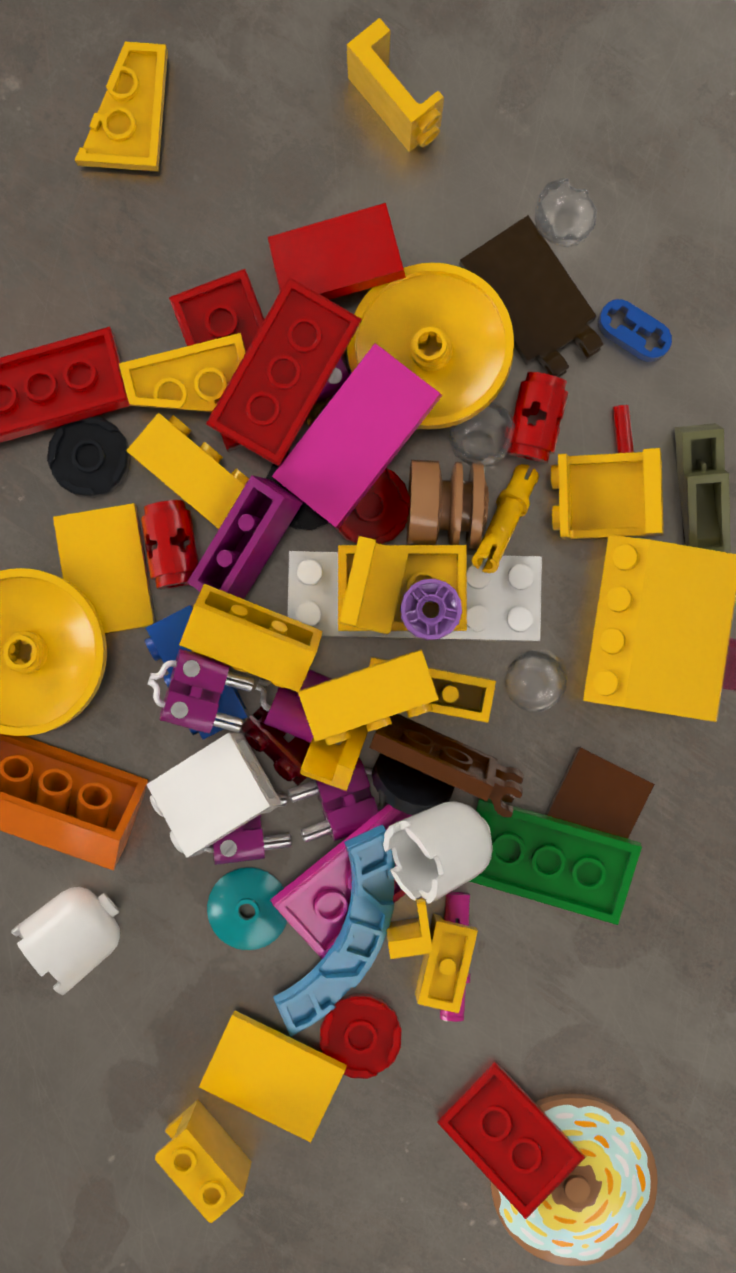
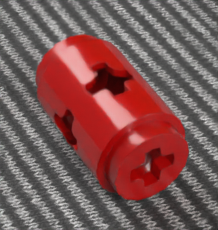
M527 372L526 380L520 382L515 403V413L511 420L506 441L510 445L509 455L529 461L548 463L550 454L555 453L560 432L559 426L569 392L565 390L567 384L565 379L545 373ZM539 410L546 413V419L537 420L535 426L532 423H528L530 415L536 416Z
M183 500L161 501L144 506L145 516L141 520L151 580H155L156 588L160 590L190 586L187 582L199 563L191 511L186 509L185 501ZM189 540L190 544L184 548V542ZM157 541V548L152 550V546L155 545Z

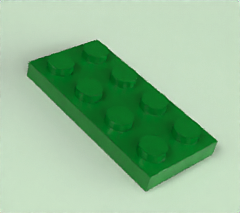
M479 798L475 811L486 820L490 827L493 851L489 865L482 873L469 882L615 925L619 924L642 849L640 842L513 806L511 817H503L495 811L491 799L488 798L485 801Z

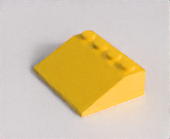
M608 535L583 701L717 722L736 602V554L650 539Z

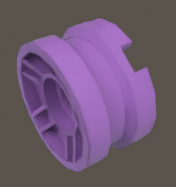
M435 578L423 579L413 584L404 594L400 607L401 620L406 629L415 637L424 640L440 639L450 634L459 624L462 614L461 599L456 590L447 582ZM426 602H436L438 604L439 612L436 617L428 618L423 614L422 608Z

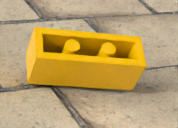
M158 413L126 451L219 529L249 478L237 468L232 473H229L219 464L223 457L206 442H203L199 447L187 436L192 431L177 417L172 415L167 420Z
M204 584L194 604L179 645L197 654L228 664L237 671L248 672L266 679L275 686L299 692L316 655L323 631Z
M422 649L325 681L298 692L315 742L325 739L327 745L351 738L349 730L366 725L368 732L392 724L390 716L404 711L407 712L408 718L433 710L431 702L439 700Z
M371 656L369 666L389 659ZM428 667L439 700L431 702L433 710L429 712L489 722L496 685L495 680Z

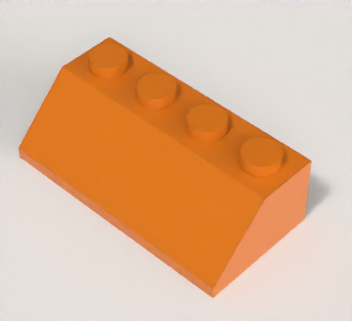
M0 734V831L114 871L129 839L147 788L146 784H148L149 780L26 736Z

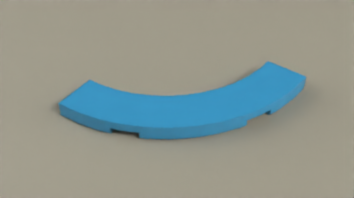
M383 824L344 842L350 860L352 889L347 916L334 944L325 957L304 978L287 990L273 996L290 1037L310 1027L325 1017L332 1009L336 1008L335 1003L351 987L356 988L382 948L394 910V877L390 870L395 867L392 850L390 849L386 852L384 850L383 843L386 829Z

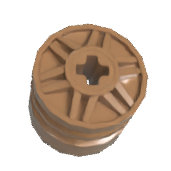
M411 460L408 488L410 509L407 517V545H436L440 530L448 532L449 545H459L460 532L464 531L466 532L467 550L477 551L488 518L489 491L485 480L483 463L472 462L469 481H463L462 462H455L450 480H442L439 461Z

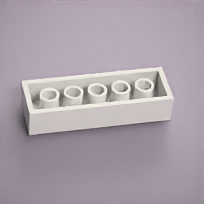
M289 551V618L323 631L321 637L421 639L415 637L409 631H391L389 634L374 631H338V552ZM467 555V631H452L450 634L437 640L540 641L542 557L502 556L496 572L484 573L482 570L488 558H484L481 566L477 569L472 563L473 555Z

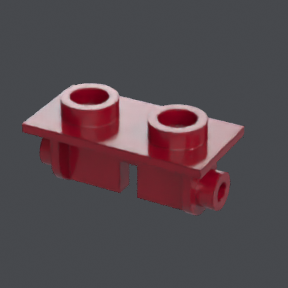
M261 706L241 726V729L245 732L244 737L253 749L258 752L263 751L274 762V769L283 779L289 782L293 781L298 786L307 778L300 773L310 743L298 737H294L288 743L283 738L287 734L286 732L264 724L268 711Z

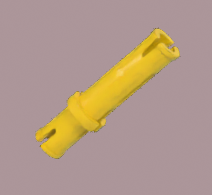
M521 464L515 467L507 488L499 493L496 500L497 509L477 552L473 555L472 563L477 569L481 566L483 559L488 558L482 570L484 573H494L497 571L499 562L519 518L523 517L529 509V497L539 479V473L534 468L528 479L524 478L530 467L529 465Z

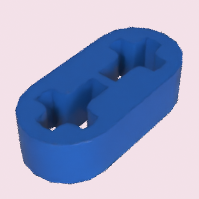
M623 299L612 300L603 307L599 314L598 327L600 332L607 339L640 360L655 362L661 359L671 347L672 335L670 330L663 323ZM618 311L625 314L623 322L633 328V330L624 325H619L617 329L610 326L612 318L607 314L615 315ZM638 331L646 337H649L652 333L659 336L657 343L661 346V349L654 347L651 351L647 350L644 347L647 341L636 332Z

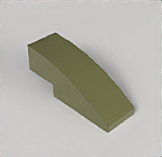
M716 423L675 427L678 485L686 546L731 553L729 472L725 470L724 428Z

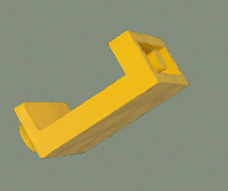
M378 18L347 43L348 79L410 152L418 145L421 147L427 146L439 135L444 96L440 91H437L421 104L414 100L387 67L389 66L390 29L381 18Z
M660 448L643 449V452L579 456L558 454V464L551 465L552 489H559V506L552 507V525L554 531L560 530V537L562 539L608 538V535L624 537L664 536L662 453Z
M198 1099L166 1127L165 1132L172 1140L156 1153L155 1161L209 1223H213L244 1196L252 1161Z

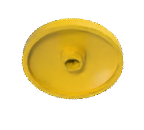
M421 263L405 267L406 278L372 287L359 303L354 315L361 318L362 322L347 347L351 372H353L376 343L442 395L417 429L430 430L452 427L478 415L491 404L502 390L513 362L514 334L512 322L499 295L486 281L464 268L445 263Z
M16 568L0 571V734L29 736L46 733L67 724L77 717L97 693L104 676L107 661L105 631L92 603L77 587L67 580L35 569Z

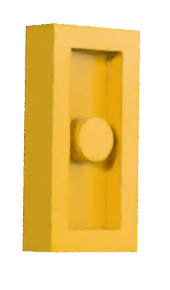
M359 536L340 614V624L383 634L391 632L409 555L407 550L378 544L374 539Z
M366 725L349 730L351 738L344 740L340 745H327L325 739L315 742L313 738L300 773L306 777L347 791L368 733Z
M421 897L416 900L418 918L390 922V926L387 929L390 959L433 953L424 898Z
M433 913L430 924L433 953L423 954L415 989V996L419 1005L459 1013L478 932L476 927L445 921L441 915Z

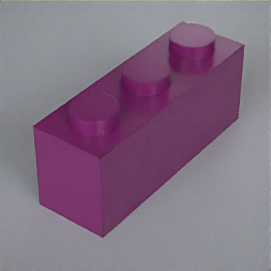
M251 475L187 583L199 592L203 585L207 584L245 599L303 504V501L274 481Z

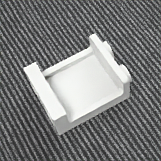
M229 732L146 784L152 794L150 802L154 810L165 818L171 829L170 838L173 845L179 852L184 853L186 858L204 853L205 848L260 814L269 813L282 805L281 800L242 732Z

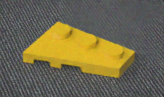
M124 42L107 82L106 94L98 112L94 113L90 122V131L83 148H79L74 161L77 166L159 172L168 58L166 44Z
M241 333L119 363L129 404L140 407L213 412L246 353Z

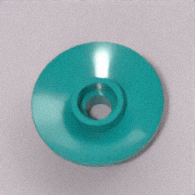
M254 867L238 868L225 874L214 885L208 898L207 915L214 933L227 945L240 950H256L271 944L280 936L287 924V920L271 902V898L284 889L283 885L271 873ZM243 904L252 905L255 909V915L251 918H244L240 914V906Z

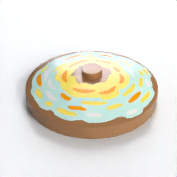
M569 1093L538 1100L535 1103L583 1152L586 1158L527 1219L517 1211L490 1181L491 1193L497 1214L509 1235L526 1251L542 1260L565 1266H583L607 1260L626 1249L639 1236L652 1214L656 1201L658 1179L651 1148L633 1120L621 1109L603 1099L585 1094Z

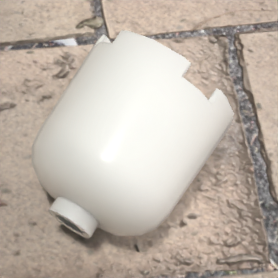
M458 801L442 803L390 825L384 834L385 852L390 849L392 850L396 867L390 870L392 876L400 888L412 900L416 901L422 897L426 899L427 904L440 899L477 877L489 865L492 857L493 846L488 823L471 806Z
M71 887L61 892L13 928L11 933L16 937L22 938L17 945L38 974L42 977L47 972H50L58 981L53 986V989L63 996L118 946L120 928L114 916L119 913V910L105 893L97 897L89 889Z

